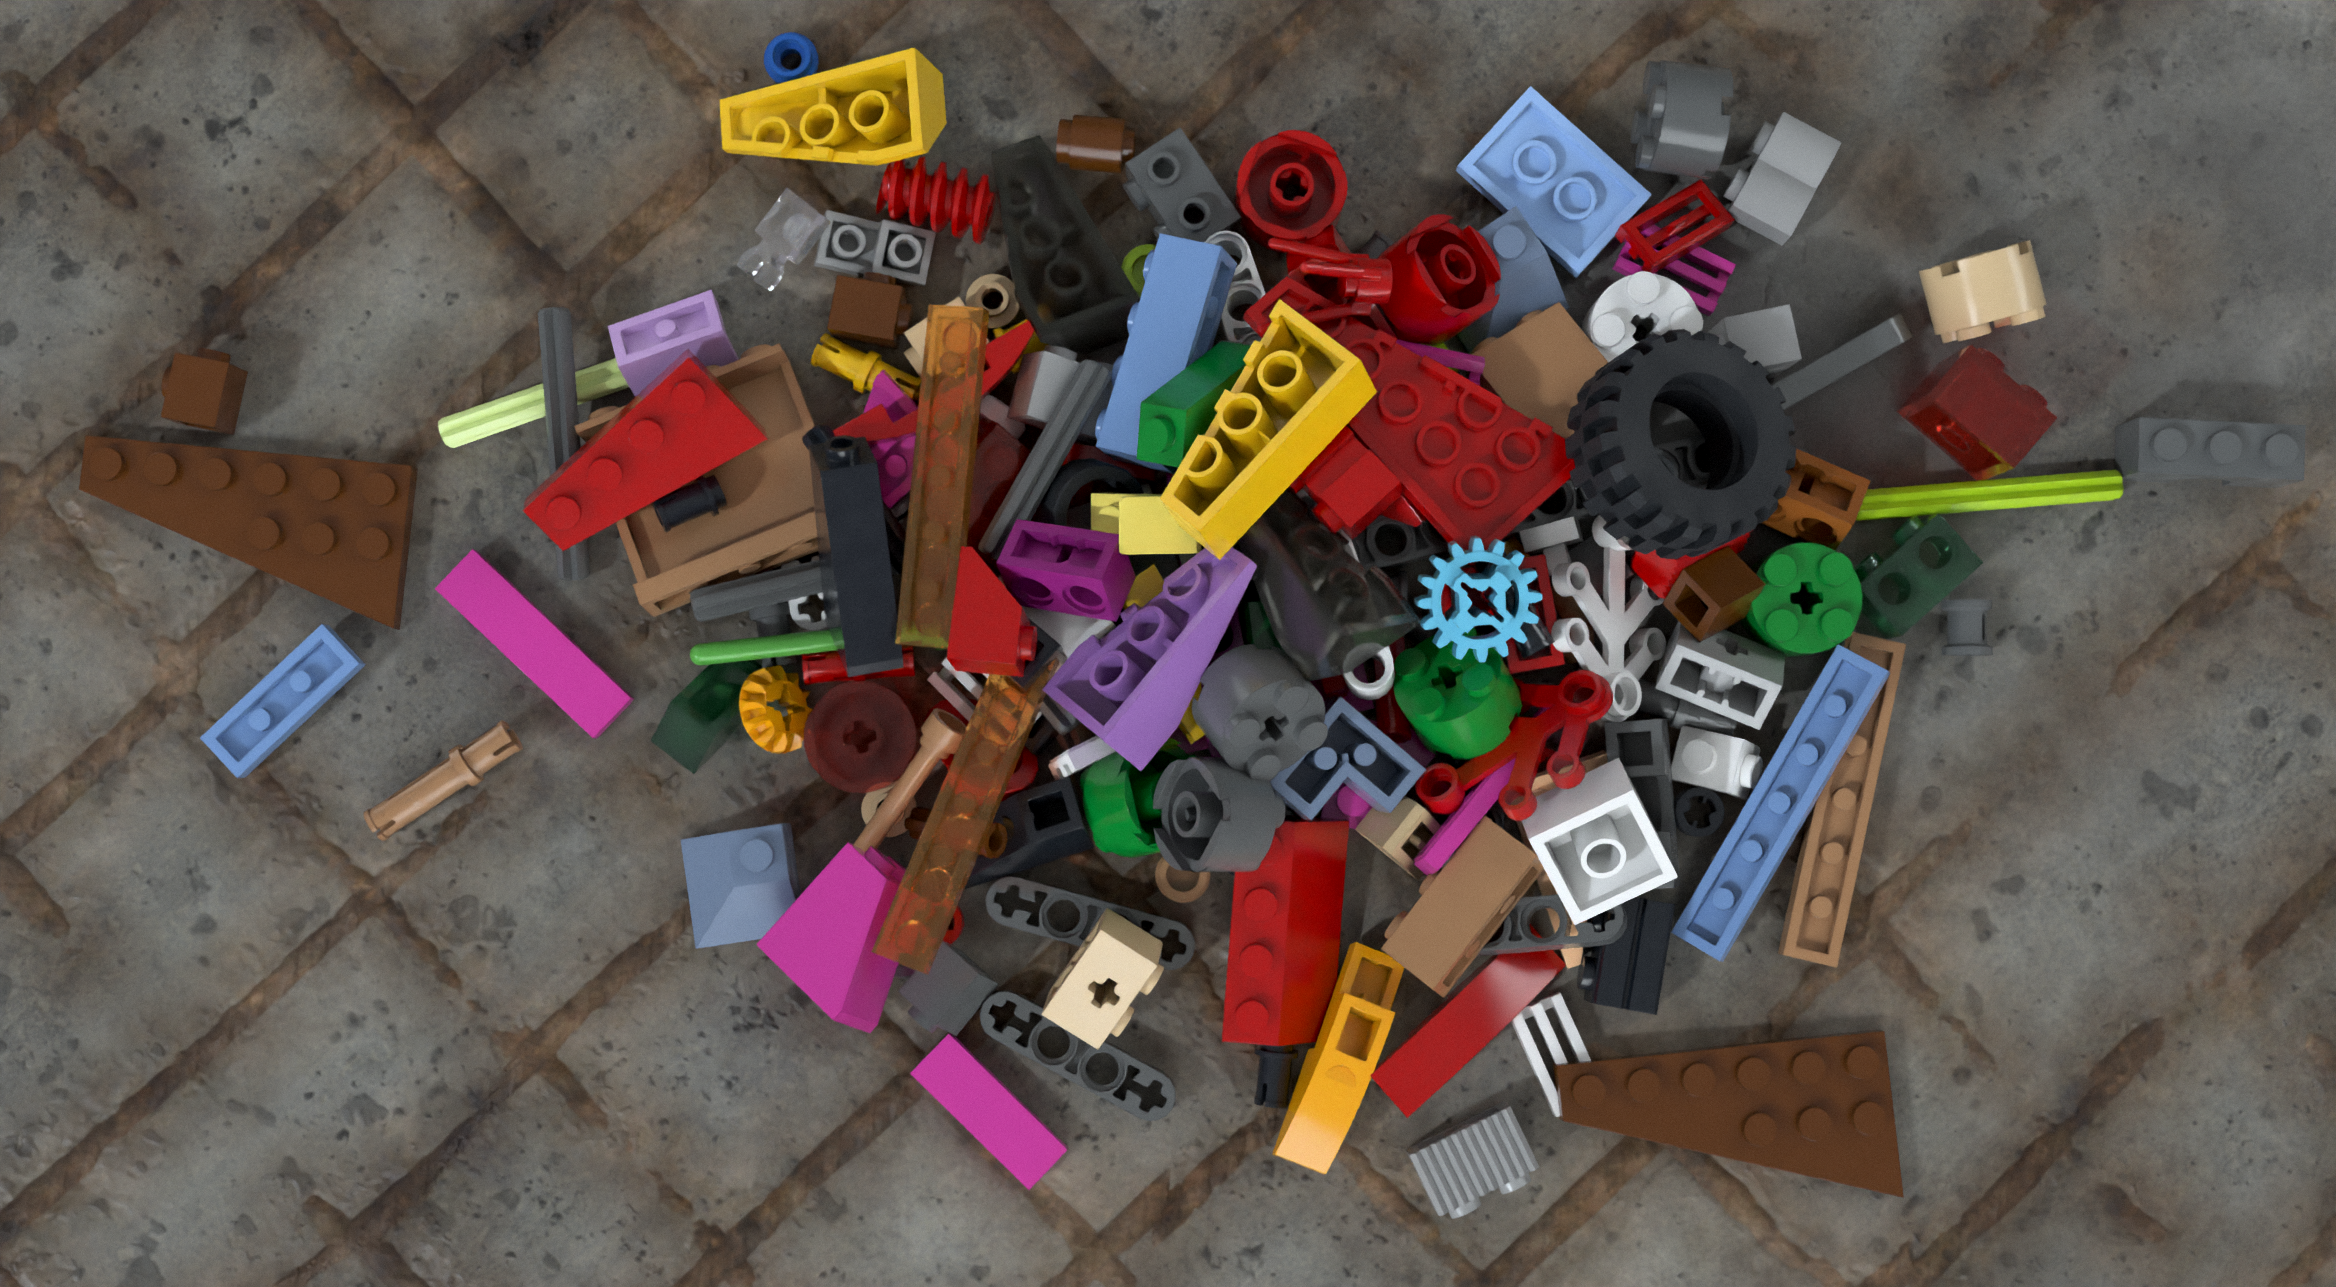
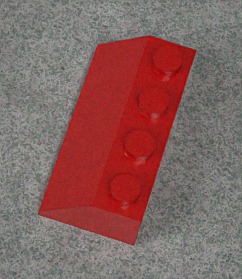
M1285 815L1283 824L1275 829L1272 844L1268 853L1261 861L1259 868L1252 872H1234L1222 1042L1270 1046L1317 1042L1337 983L1349 820L1314 817L1311 821L1300 819L1294 815Z

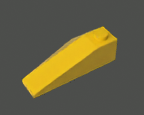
M915 47L719 100L722 149L732 154L878 166L928 153L947 124L943 74Z

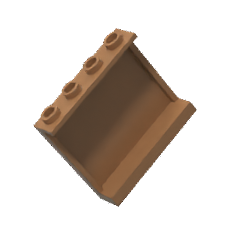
M780 343L774 346L764 344L752 347L742 353L741 359L722 367L719 365L705 366L765 428L768 438L703 474L704 478L714 475L724 493L727 505L718 509L719 515L713 517L711 513H707L674 527L671 531L665 532L657 518L652 503L616 522L638 582L633 584L639 604L653 617L690 603V593L695 589L761 574L818 551L809 450L802 441V437L816 425L791 360ZM608 406L592 412L588 416V421L574 426L576 433L587 442L625 406L620 408ZM694 479V480L690 481L689 483H687V484H685V485L679 487L678 489L683 488V487H685V486H688V485H690V484H692V483H695V482H697V481H696V479Z

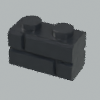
M1635 897L1621 904L1628 918L1627 928L1622 937L1608 945L1593 946L1591 957L1582 956L1581 965H1579L1577 987L1578 989L1585 990L1584 1000L1587 1002L1657 1015L1675 904ZM1605 911L1587 919V922L1592 923L1597 932L1600 933L1605 931L1607 921L1615 920V914Z

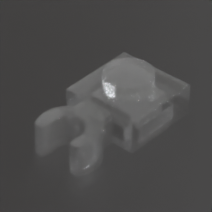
M787 187L754 230L763 237L762 241L758 246L747 249L740 257L737 266L753 277L762 266L754 281L770 291L780 282L785 262L789 259L799 265L831 222Z

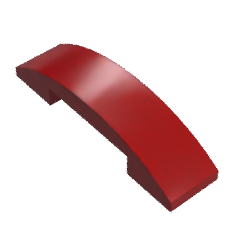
M1028 320L980 347V355L988 367L986 371L895 422H892L881 403L833 430L834 435H846L855 438L865 437L869 445L882 444L922 434L953 420L985 398L1015 367L1033 337L1034 329Z

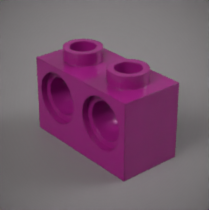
M1021 519L1016 520L996 562L1007 590L1020 606L1115 622L1118 620L1136 578L1129 556L1119 553V534Z

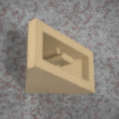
M1404 796L1391 813L1379 812L1371 808L1355 830L1416 880H1419L1424 873L1413 864L1415 862L1413 859L1441 825L1425 808Z

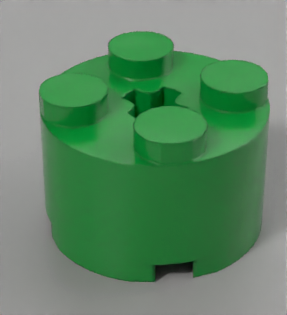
M1796 543L1765 555L1750 568L1766 585L1759 596L1751 602L1747 615L1740 622L1746 632L1757 643L1785 654V657H1801L1831 649L1851 636L1862 609V589L1852 562L1847 556L1821 544ZM1799 592L1801 596L1806 597L1807 607L1801 609L1799 604H1791V594Z
M1474 627L1468 633L1464 632L1465 635L1469 636L1482 635L1477 633ZM1434 636L1425 639L1414 648L1401 652L1394 663L1396 671L1394 695L1420 742L1428 751L1436 755V751L1450 754L1453 759L1466 760L1486 754L1504 742L1511 732L1508 726L1513 720L1515 713L1518 716L1520 715L1522 700L1520 691L1501 655L1493 647L1488 648L1486 662L1476 660L1471 648L1468 649L1462 660L1457 659L1452 655L1454 642L1451 640L1446 646L1439 648L1432 642Z
M1168 738L1142 771L1138 770L1118 752H1114L1093 763L1092 766L1085 768L1081 774L1080 786L1083 791L1085 815L1093 832L1095 845L1105 853L1113 852L1128 858L1160 853L1154 834V828H1162V809H1153L1157 783L1170 763L1178 759L1186 760L1191 757H1197L1195 754L1188 755L1177 746L1182 743Z

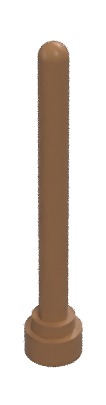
M938 708L931 712L921 727V732L923 733L919 740L922 745L854 842V846L865 852L870 846L877 849L940 758L947 759L950 754H957L970 737L971 732L961 720L951 713Z

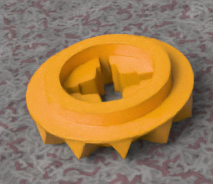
M781 665L761 668L751 673L742 685L739 697V710L743 725L752 740L758 746L771 753L783 754L802 747V741L813 734L809 720L817 712L807 706L806 698L811 691L799 687L798 673H785ZM778 700L780 706L786 707L788 715L783 717L780 711L774 710V707L767 706V704Z

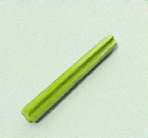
M2103 470L1867 489L1856 520L2110 501L2122 497L2124 491L2123 478L2118 470Z

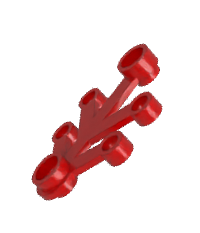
M1578 670L1568 674L1560 682L1559 686L1524 684L1523 681L1513 678L1521 694L1522 708L1520 715L1528 711L1530 706L1549 709L1535 718L1516 717L1518 715L1515 713L1513 720L1508 726L1511 732L1504 742L1490 752L1471 759L1456 770L1451 765L1437 763L1427 767L1416 781L1415 788L1418 796L1431 812L1451 814L1463 804L1466 790L1515 759L1508 784L1501 789L1498 800L1510 819L1520 821L1529 818L1537 808V799L1531 789L1547 738L1562 727L1564 728L1558 752L1548 759L1546 764L1547 772L1554 784L1561 789L1574 788L1584 779L1585 767L1580 760V754L1589 725L1602 718L1608 712L1613 702V691L1608 681L1589 670ZM1573 765L1568 772L1559 774L1563 767ZM1525 796L1521 803L1511 805L1516 798Z

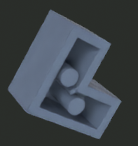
M1341 696L1328 697L1324 701V723L1328 728L1327 738L1320 747L1308 751L1299 761L1278 772L1270 780L1274 794L1279 795L1284 805L1297 817L1312 821L1339 786L1344 783L1376 811L1391 813L1426 769Z

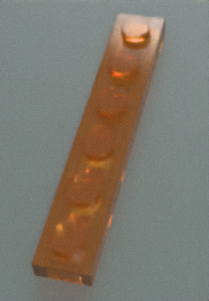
M928 306L895 641L897 645L948 649L961 546L967 547L989 322V311L983 307Z
M1058 658L1048 666L1026 692L1006 675L989 674L871 951L875 955L928 976L1046 696L1042 689L1054 676L1059 665Z

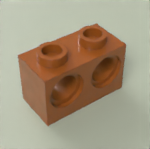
M1796 448L1795 467L1785 471V473L1791 475V484L1786 496L1778 499L1777 510L1761 524L1805 543L1821 544L1836 550L1853 527L1871 480Z

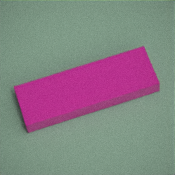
M948 1033L910 1073L1028 1190L1068 1150V1147L952 1033Z

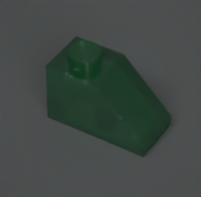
M755 660L708 665L670 701L650 741L695 774L726 743L742 722L739 710V697L742 685L751 673L761 669L762 666Z

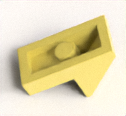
M1091 493V530L1119 534L1120 554H1194L1202 550V545L1178 525L1160 500L1162 494Z

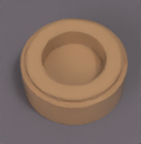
M1162 856L1156 867L1155 878L1159 890L1165 897L1175 902L1186 903L1198 899L1206 891L1210 882V872L1177 870L1171 867Z

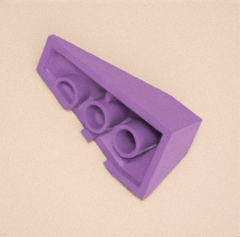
M1233 547L1220 560L1204 548L1165 578L1163 591L1140 608L1134 602L1121 612L1120 615L1123 622L1099 640L1095 635H1092L1081 643L1042 690L1138 770L1142 771L1179 726L1200 683V679L1206 671L1257 565Z

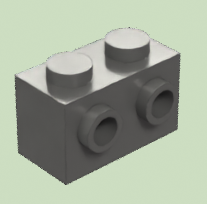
M1178 128L1125 163L1126 177L1129 181L1124 183L1123 187L1135 207L1140 212L1148 208L1159 224L1153 229L1157 239L1161 233L1205 242L1209 236L1216 232L1226 230L1236 232L1240 229L1241 216L1181 128Z

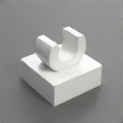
M1575 517L1519 531L1525 553L1534 555L1543 552L1545 554L1549 576L1553 574L1557 565L1572 562L1567 545L1584 541L1578 519Z

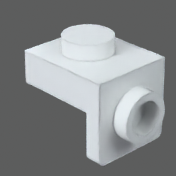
M1683 725L1671 765L1672 780L1727 793L1733 797L1746 800L1750 788L1754 789L1761 777L1763 761L1759 756L1760 747L1745 739Z

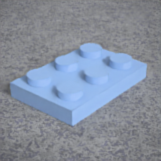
M1531 86L1458 164L1455 170L1503 214L1516 206L1547 253L1575 278L1583 272L1614 238L1620 225L1629 221L1652 195Z

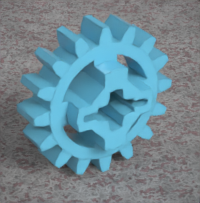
M1471 536L1469 549L1465 551L1456 542L1451 541L1448 543V551L1451 557L1444 561L1432 554L1429 560L1437 569L1433 576L1419 574L1417 580L1429 589L1428 595L1414 598L1415 605L1420 608L1429 609L1430 612L1419 623L1424 630L1438 627L1439 630L1432 642L1439 648L1446 646L1452 640L1454 642L1452 655L1457 659L1462 660L1469 648L1473 649L1475 659L1479 662H1486L1488 648L1492 647L1502 657L1508 656L1506 641L1512 637L1524 644L1528 639L1520 629L1523 622L1537 624L1539 621V617L1529 611L1528 607L1529 603L1541 601L1542 594L1527 587V584L1532 582L1538 575L1532 568L1518 569L1524 558V555L1518 550L1512 551L1504 558L1505 543L1501 540L1494 539L1489 545L1488 550H1484L1481 538ZM1477 561L1493 563L1491 567L1488 565L1482 573L1466 574L1460 569L1465 564ZM1461 583H1465L1472 589L1476 588L1481 592L1485 591L1484 596L1489 601L1488 605L1495 611V614L1492 615L1485 609L1481 610L1476 606L1471 607L1472 601L1467 596L1468 593L1461 587ZM1446 584L1451 588V607L1445 612L1446 616L1444 617L1441 607V595ZM1513 584L1515 601L1510 614L1506 610L1505 592ZM1492 625L1496 629L1489 634L1481 636L1464 634V632L1468 633L1474 626Z

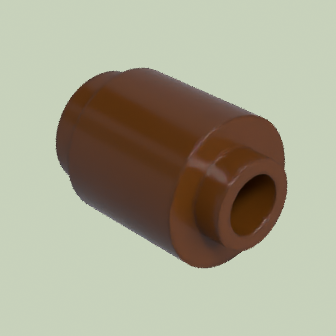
M1074 114L1073 120L1060 119L1057 133L1056 161L1057 163L1069 164L1071 170L1122 174L1124 163L1135 157L1136 131L1126 130L1127 123L1126 119Z

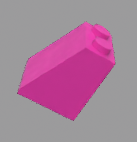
M847 842L756 945L833 1021L871 1033L878 1025L921 899L908 885L914 877L891 856H884L875 847L870 846L865 852Z

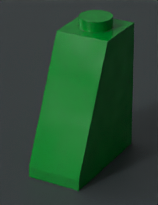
M1234 341L1219 342L1141 402L1137 460L1173 467L1180 466L1198 435H1205L1217 412L1214 407L1224 390L1231 391L1245 368L1246 364L1243 358L1252 344Z

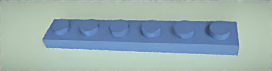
M1839 644L1837 645L1671 933L1718 961H1724L1890 675L1888 670Z

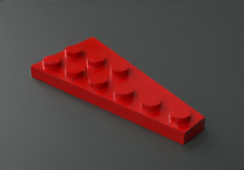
M1286 276L1245 311L1243 319L1257 333L1258 325L1272 322L1269 315L1279 299L1299 314L1337 306V304ZM1351 316L1314 324L1361 360L1377 391L1351 419L1347 426L1354 433V437L1367 450L1370 449L1401 481L1403 494L1448 543L1454 541L1465 551L1469 549L1470 537L1478 536L1482 540L1484 550H1488L1489 545L1494 539L1502 540L1571 478L1569 472L1575 469L1574 459H1567L1565 438L1553 432V427L1536 417L1533 420L1502 403V398L1432 358L1426 355L1421 357L1396 343L1397 338L1383 330L1378 329V331H1375ZM1477 562L1468 563V565L1472 567Z

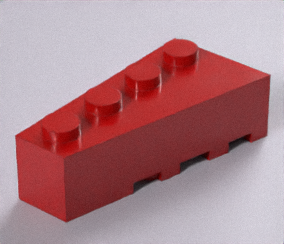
M687 349L525 499L522 511L564 551L768 439L766 430L703 363Z

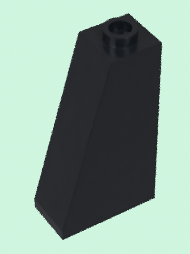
M842 435L832 437L825 443L808 445L825 621L847 676L853 677L903 668L902 646L877 461L865 437L855 438Z

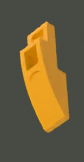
M1358 942L1349 945L1314 1048L1308 1049L1272 1153L1273 1155L1318 1173H1327L1361 1104L1371 1080L1370 1075L1376 1068L1396 1013L1391 1011V1007L1404 967L1391 956Z

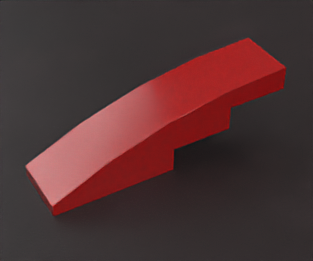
M1529 924L1531 933L1538 938H1542L1532 925ZM1554 950L1492 955L1447 995L1448 999L1408 1033L1409 1037L1382 1060L1370 1076L1408 1118L1503 1030L1551 982L1566 964Z

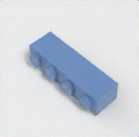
M1160 233L1155 250H1151L1148 253L1144 263L1143 277L1145 284L1140 301L1132 306L1128 316L1127 329L1129 337L1124 354L1118 356L1112 369L1111 382L1113 390L1108 407L1102 409L1096 422V447L1113 460L1171 474L1175 473L1176 467L1137 460L1140 406L1143 400L1212 348L1237 266L1235 260L1222 246Z

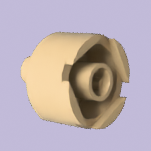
M2030 240L1919 271L1935 335H1941L1942 343L1955 340L1963 341L1992 332L1989 322L1992 321L1995 328L2007 325H2020L2046 317L2043 306L2047 303Z

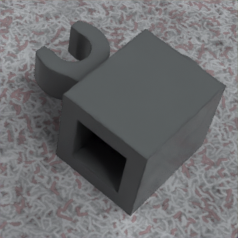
M908 936L906 944L913 949L914 958L908 966L903 967L899 963L895 972V976L906 980L898 992L912 1004V1007L907 1012L918 1024L931 1033L939 1027L957 1036L999 984L962 950L940 940L930 951L929 947L923 942Z

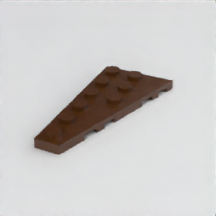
M85 435L79 490L386 626L400 630L418 468L399 464Z
M1876 1029L1591 1059V1061L1553 1063L1555 1088L1558 1093L1559 1119L1563 1122L1904 1198L1885 1031Z

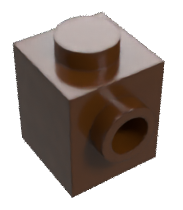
M864 272L863 279L837 275L827 329L833 338L898 350L900 335L905 336L904 332L912 327L914 304L907 303V295L903 287L895 285L896 278L876 272Z
M198 347L195 356L175 352L173 363L167 367L162 378L161 390L165 399L161 417L184 426L234 435L248 372L230 364L231 355L220 351Z
M1726 546L1684 568L1662 604L1700 643L1744 619L1750 609L1751 602L1759 596L1766 584L1729 546Z

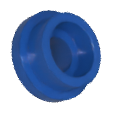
M788 32L776 36L768 44L764 53V65L771 79L780 84L816 74L819 57L814 44L807 37L799 33ZM798 54L802 60L797 68L790 70L783 67V60L787 55Z

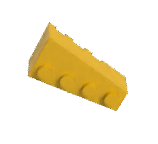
M1280 299L1269 315L1272 322L1261 341L1254 340L1243 358L1246 366L1231 391L1225 389L1216 403L1214 409L1217 414L1205 435H1198L1160 497V500L1178 525L1219 560L1377 393L1363 363L1358 357Z

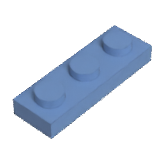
M321 624L204 733L200 739L237 778H245L366 664L329 625Z

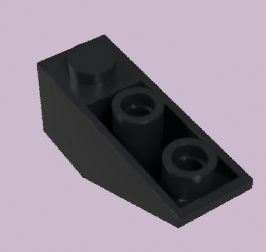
M1070 777L1016 793L972 818L989 823H1000L1006 828L1008 838L1006 848L998 858H986L984 855L963 850L957 854L945 852L941 845L930 842L923 845L937 898L1095 848L1081 797Z

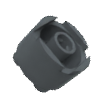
M1661 60L1660 62L1649 61L1643 78V94H1648L1645 112H1635L1631 128V143L1638 144L1635 161L1636 168H1643L1644 171L1705 179L1712 178L1710 171L1717 172L1720 166L1730 129L1731 115L1724 114L1725 109L1722 96L1733 97V76L1729 68Z
M1254 644L1241 645L1220 656L1206 669L1200 679L1204 687L1198 701L1193 697L1192 714L1198 727L1233 770H1245L1251 776V779L1270 781L1278 772L1295 764L1308 751L1315 750L1324 743L1328 734V728L1324 723L1325 704L1319 691L1283 650L1270 645L1271 649H1258Z
M1191 757L1186 760L1178 759L1170 763L1157 783L1153 800V809H1162V828H1154V834L1163 858L1171 867L1181 871L1252 872L1257 870L1269 851L1275 829L1279 828L1285 819L1284 802L1279 795L1274 794L1270 781L1251 779V776L1245 770H1233L1223 757Z

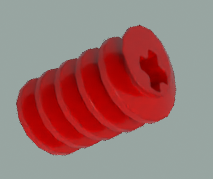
M920 155L912 168L906 167L905 159L888 164L878 193L876 215L881 213L888 203L891 219L900 220L909 209L911 224L919 227L930 214L931 228L934 232H942L951 220L952 235L955 238L960 239L964 237L972 226L973 241L981 245L992 221L997 191H990L989 174L986 173L982 174L975 186H970L968 168L965 167L961 168L954 180L948 179L947 162L944 161L940 162L933 174L927 173L926 156Z

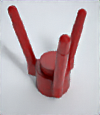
M1278 238L1269 239L1268 246L1271 249L1331 262H1302L1300 270L1303 273L1338 277L1339 295L1341 298H1349V303L1300 314L1312 324L1350 315L1370 316L1372 304H1387L1389 302L1393 281L1392 267L1389 259L1369 258V254L1346 253ZM1271 322L1258 325L1257 333L1264 335Z

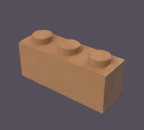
M1485 815L1458 846L1455 854L1443 869L1440 868L1439 871L1432 875L1428 874L1419 889V893L1422 895L1409 913L1406 911L1399 913L1390 923L1384 935L1388 940L1381 949L1442 997L1447 995L1544 870L1536 853Z

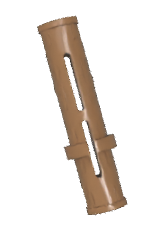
M501 720L496 726L466 746L457 744L448 751V758L373 808L364 811L363 815L367 825L373 833L380 828L381 831L377 833V837L382 841H386L392 834L467 784L476 786L482 782L485 772L515 752L523 749L519 737L513 729L507 732V729L510 728L509 724Z

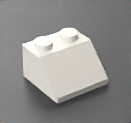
M1620 758L1585 773L1582 782L1574 788L1561 789L1556 787L1537 796L1535 812L1529 818L1522 820L1528 840L1574 925L1678 877Z

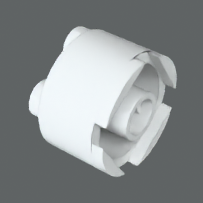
M1641 271L1619 279L1602 293L1588 310L1582 323V331L1604 358L1610 362L1638 343L1632 335L1639 325L1648 331L1646 338L1653 334L1661 336L1669 330L1685 329L1691 332L1692 336L1702 330L1703 318L1695 302L1682 286L1667 277Z

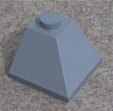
M1516 206L1478 231L1488 242L1498 260L1501 280L1495 283V296L1498 294L1500 296L1498 303L1492 310L1456 335L1468 354H1471L1472 350L1483 340L1489 337H1496L1498 339L1513 330L1525 315L1534 310H1541L1543 312L1560 302L1565 310L1569 309L1547 251Z
M791 823L681 839L696 949L762 939L801 895Z

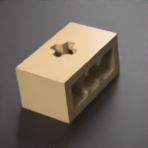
M1106 908L1049 990L1041 1015L1098 1050L1110 1033L1118 1037L1125 1029L1134 1013V1008L1130 1004L1139 991L1148 995L1158 982L1164 970V966L1159 964L1163 942L1111 909ZM1110 978L1111 980L1105 985L1104 982Z

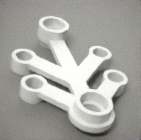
M1599 515L1593 522L1592 534L1595 542L1599 546L1604 547L1603 601L1590 582L1588 569L1581 562L1557 565L1552 574V584L1560 596L1574 597L1603 643L1602 657L1589 640L1588 627L1581 618L1557 620L1552 627L1551 636L1555 640L1553 645L1558 651L1572 652L1583 670L1592 671L1608 681L1613 691V702L1608 712L1600 719L1610 723L1622 722L1636 713L1642 699L1638 680L1651 663L1661 659L1665 653L1666 640L1660 629H1637L1652 608L1661 605L1665 599L1659 598L1637 575L1631 581V599L1625 605V550H1632L1628 546L1630 539L1626 536L1618 540L1612 537L1603 529L1606 521ZM1630 638L1629 648L1631 655L1624 662V644Z

